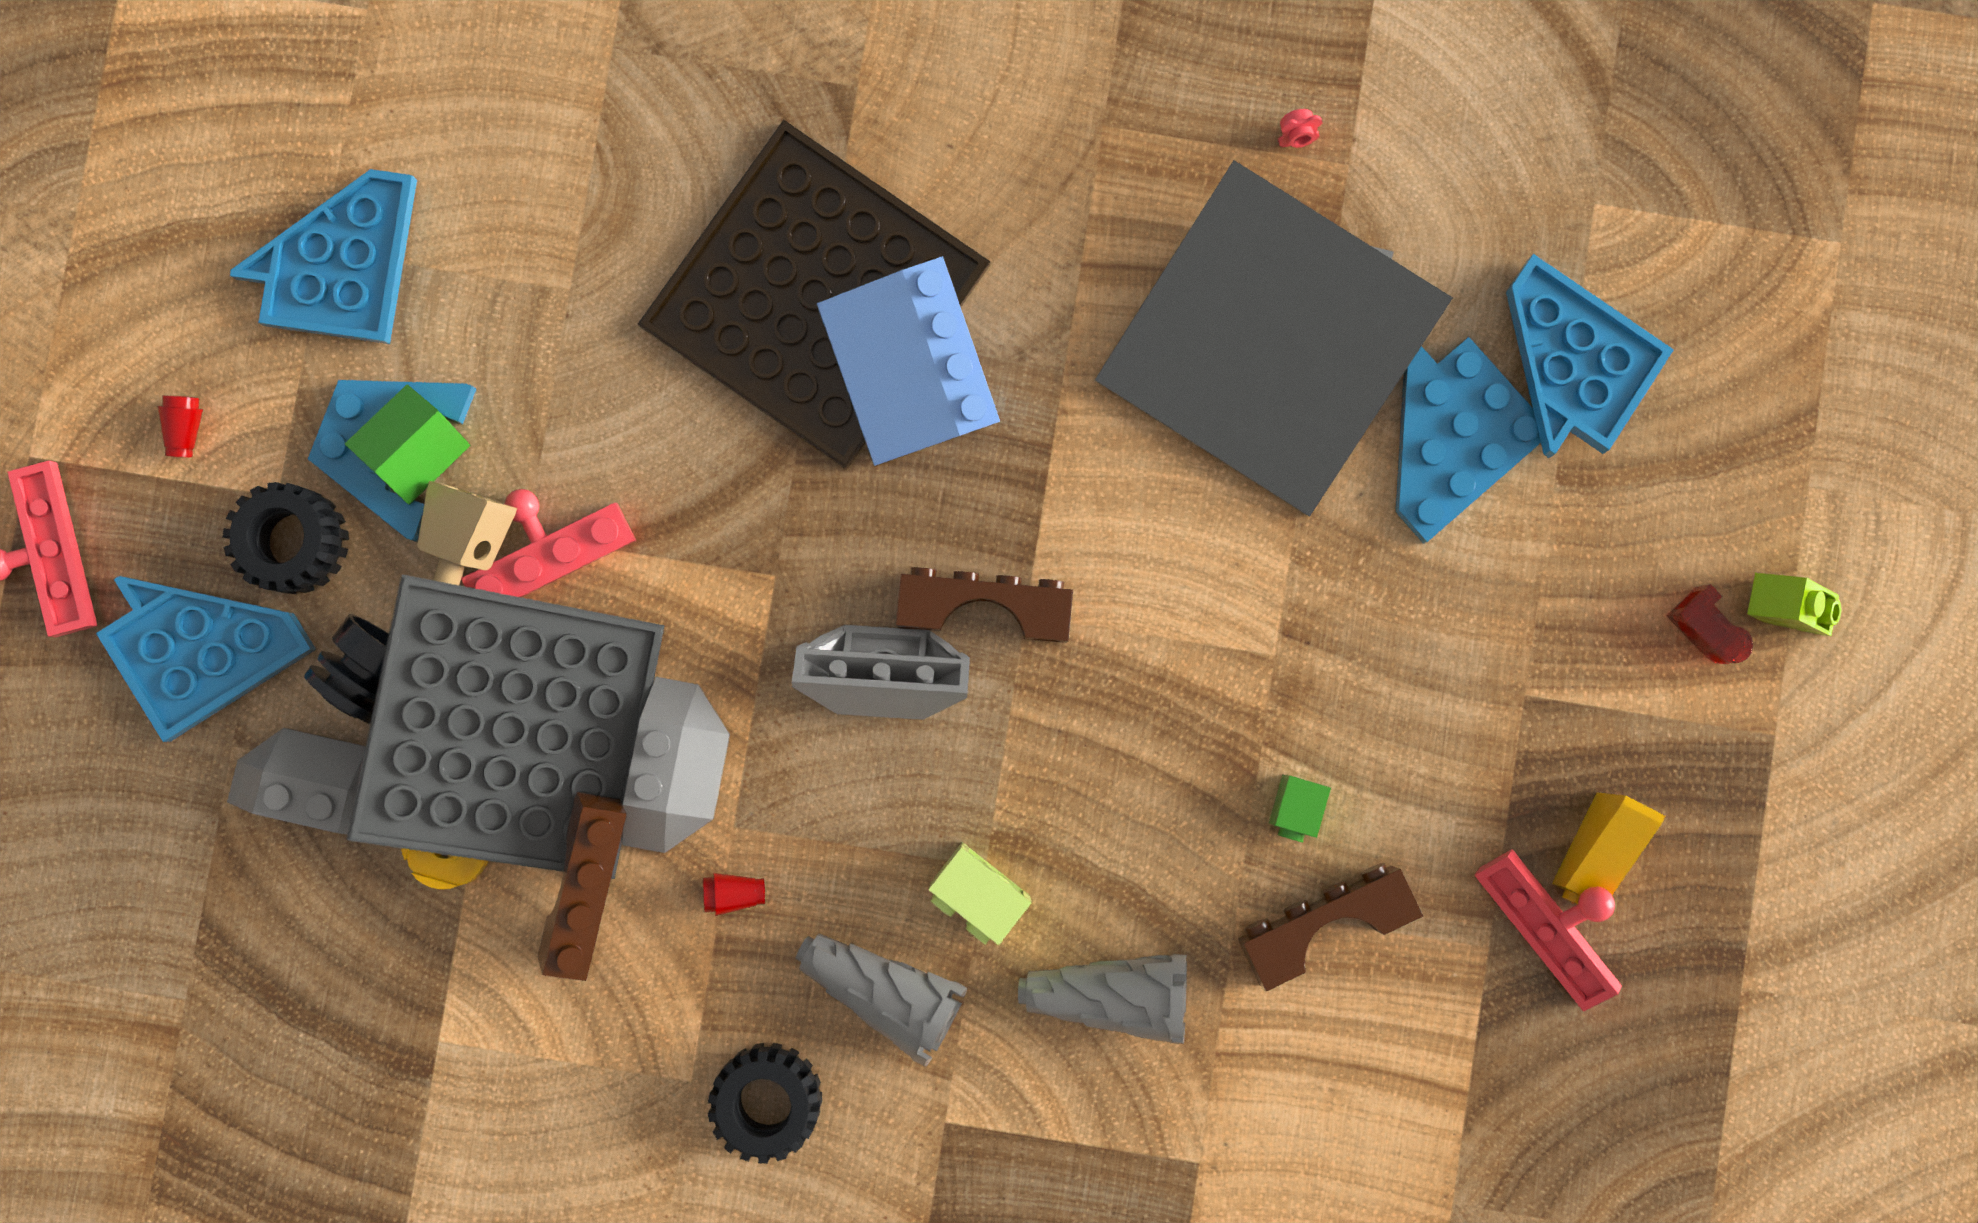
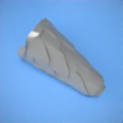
M818 934L815 939L808 936L796 955V960L801 962L799 967L801 972L826 989V993L853 1010L868 1026L893 1041V1044L909 1055L914 1062L924 1067L932 1060V1057L923 1052L924 1049L929 1052L932 1049L938 1050L962 1004L952 998L953 994L964 997L967 992V987L957 981H949L930 972L925 973L903 962L885 959L850 943L847 945L822 934Z
M1157 955L1131 960L1092 962L1089 965L1066 966L1060 969L1029 971L1027 978L1019 979L1018 1003L1026 1004L1027 1012L1049 1015L1069 1022L1083 1023L1087 1027L1127 1033L1145 1039L1184 1044L1185 1022H1183V1017L1186 1012L1187 988L1186 955Z

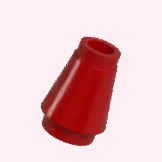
M162 395V406H158L165 456L193 457V449L204 410L199 408V398Z
M713 873V877L703 878L704 913L715 912V916L765 904L764 878L755 879Z

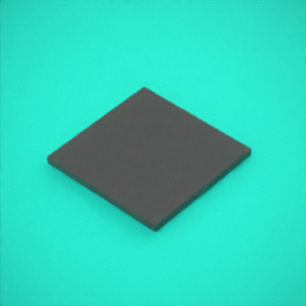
M1233 160L1095 381L1310 517L1453 297Z
M401 574L347 840L564 872L567 830L576 793L580 792L620 799L623 805L639 720L654 682L665 625ZM623 831L611 879H615L622 845Z

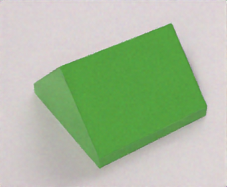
M408 384L344 443L408 505L427 489L429 481L434 482L471 446L433 405Z

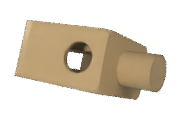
M429 481L417 545L420 551L439 557L433 580L460 585L465 566L481 570L491 568L517 508L460 488Z

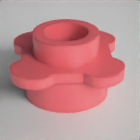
M1297 109L1289 112L1280 121L1283 134L1278 139L1279 145L1281 147L1292 146L1301 148L1311 144L1319 138L1317 129L1323 123L1322 118L1318 115H1313L1312 111L1308 109Z

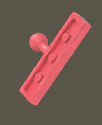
M48 460L8 471L26 547L11 552L0 549V581L6 579L14 568L30 564L48 637H60L97 627L58 464Z
M517 489L506 497L504 504L517 508L513 521L522 524L531 544L493 562L488 570L479 569L462 577L461 580L465 587L524 597L635 542L636 539L616 502L547 536L536 516L539 511L538 498L529 490Z
M1513 849L1477 870L1474 876L1583 1012L1619 994L1622 985L1575 928L1576 925L1586 920L1602 922L1612 916L1615 909V901L1609 891L1602 887H1590L1582 892L1577 905L1563 912Z

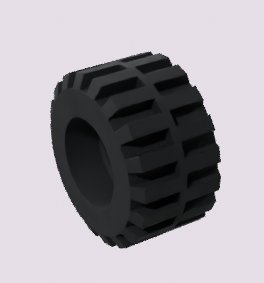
M272 482L267 483V488L257 486L251 489V498L241 496L235 502L240 508L237 512L230 510L226 519L232 521L230 529L223 528V538L230 539V545L223 548L226 556L236 559L230 564L233 570L244 574L242 579L249 584L258 585L262 589L287 594H296V592L307 593L314 591L313 585L324 586L330 581L327 577L329 572L337 574L342 566L336 562L339 556L346 558L348 549L341 547L343 540H349L348 531L340 528V525L346 521L341 513L333 511L336 505L330 500L323 498L321 494L290 483L284 485ZM296 515L304 530L303 544L299 552L292 559L279 563L273 556L270 548L271 533L276 524L283 518Z
M764 1043L755 1044L752 1049L747 1050L745 1048L738 1052L732 1060L728 1061L716 1077L708 1098V1103L711 1104L708 1119L709 1123H715L716 1127L713 1130V1134L716 1139L724 1138L727 1142L724 1148L730 1154L736 1149L742 1153L739 1158L741 1160L749 1162L751 1157H757L758 1164H768L770 1158L776 1157L778 1162L786 1159L789 1152L793 1151L796 1153L803 1146L804 1141L809 1139L821 1112L822 1092H819L821 1082L818 1074L813 1075L811 1071L813 1065L806 1058L802 1061L797 1057L799 1054L797 1050L793 1048L790 1051L783 1050L782 1044L773 1043L771 1047H764ZM766 1079L782 1086L791 1102V1110L788 1117L782 1122L771 1125L761 1124L750 1118L745 1112L741 1101V1093L749 1082Z

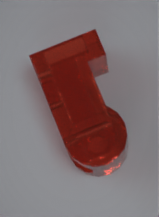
M1711 584L1695 587L1666 616L1713 663L1720 665L1734 664L1748 659L1753 650V640L1749 632L1742 627L1734 626L1714 605L1722 596Z

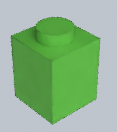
M1282 774L1269 824L1280 827L1278 836L1303 843L1305 835L1317 838L1331 788Z

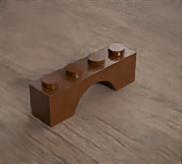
M911 567V575L901 574L896 621L898 628L941 631L948 617L958 608L973 602H990L1005 608L1015 617L1021 627L1024 639L1067 643L1069 641L1073 590L1064 589V581L1039 579L1038 586L1021 585V577L997 575L996 582L979 581L978 573L954 571L953 578L936 577L937 570Z
M580 792L576 793L567 830V849L562 882L555 906L551 914L546 918L537 956L543 976L581 981L587 980L627 815L620 799Z
M1385 863L1377 864L1364 870L1361 873L1363 879L1348 886L1346 881L1328 887L1322 891L1324 898L1312 904H1309L1307 900L1297 902L1283 910L1285 916L1272 923L1266 918L1247 926L1244 929L1247 935L1238 938V941L1259 985L1267 992L1306 973L1305 957L1309 942L1321 927L1331 921L1341 918L1360 919L1369 924L1375 931L1386 935L1423 917L1401 869L1394 866L1386 867Z

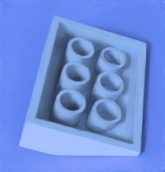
M943 256L898 271L817 303L821 319L874 466L1000 422Z

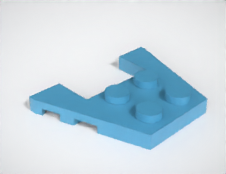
M338 380L308 460L406 539L418 542L424 504L414 500L408 505L400 496L391 492V488L344 443L407 384L433 405L445 418L461 424L464 423L476 388L463 383Z

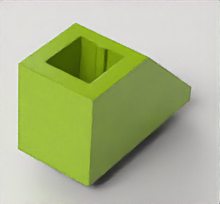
M1755 573L1747 615L1768 624L1823 636H1832L1833 625H1836L1840 620L1841 603L1838 600V594L1809 578Z

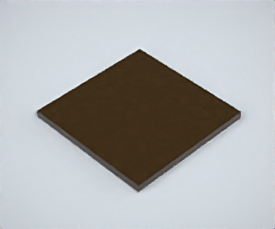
M783 119L641 318L638 325L847 470L866 442L821 319L817 303L898 271L943 256L961 307L990 267L991 261Z

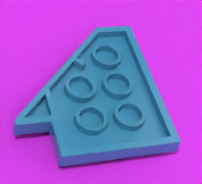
M370 169L232 268L230 276L236 280L265 284L258 323L266 327L390 344L417 179L413 175Z
M1533 254L1525 262L1507 289L1506 295L1543 454L1548 458L1555 455L1569 432L1604 454L1611 449L1674 349Z
M1470 337L1459 344L1438 364L1421 346L1403 374L1395 512L1423 544L1432 539L1541 443L1533 408Z
M118 576L114 581L129 603L132 611L96 633L163 742L173 741L316 650L294 613Z

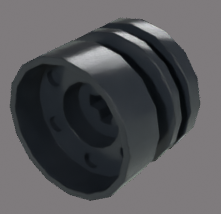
M349 614L332 636V641L344 653L343 657L321 651L317 660L324 668L311 665L304 674V678L332 706L353 718H358L370 724L389 633L359 616Z

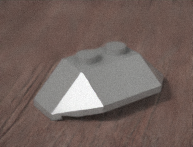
M843 625L819 636L809 644L805 642L796 647L792 687L836 714L923 720L967 698L970 657L963 652L959 653L948 642L930 630Z
M655 677L639 720L623 801V807L627 813L623 827L622 845L666 853L714 819L730 733L698 684Z
M283 728L237 760L227 802L252 814L334 833L348 834L366 746Z

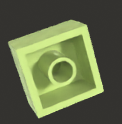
M963 842L931 881L928 889L933 893L930 901L950 917H952L955 911L967 920L965 929L984 944H987L991 939L999 945L1032 903L1028 893Z

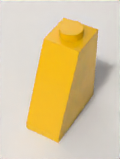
M1597 792L1552 884L1565 890L1562 898L1575 905L1578 904L1582 892L1590 887H1602L1613 895L1666 816L1626 795Z

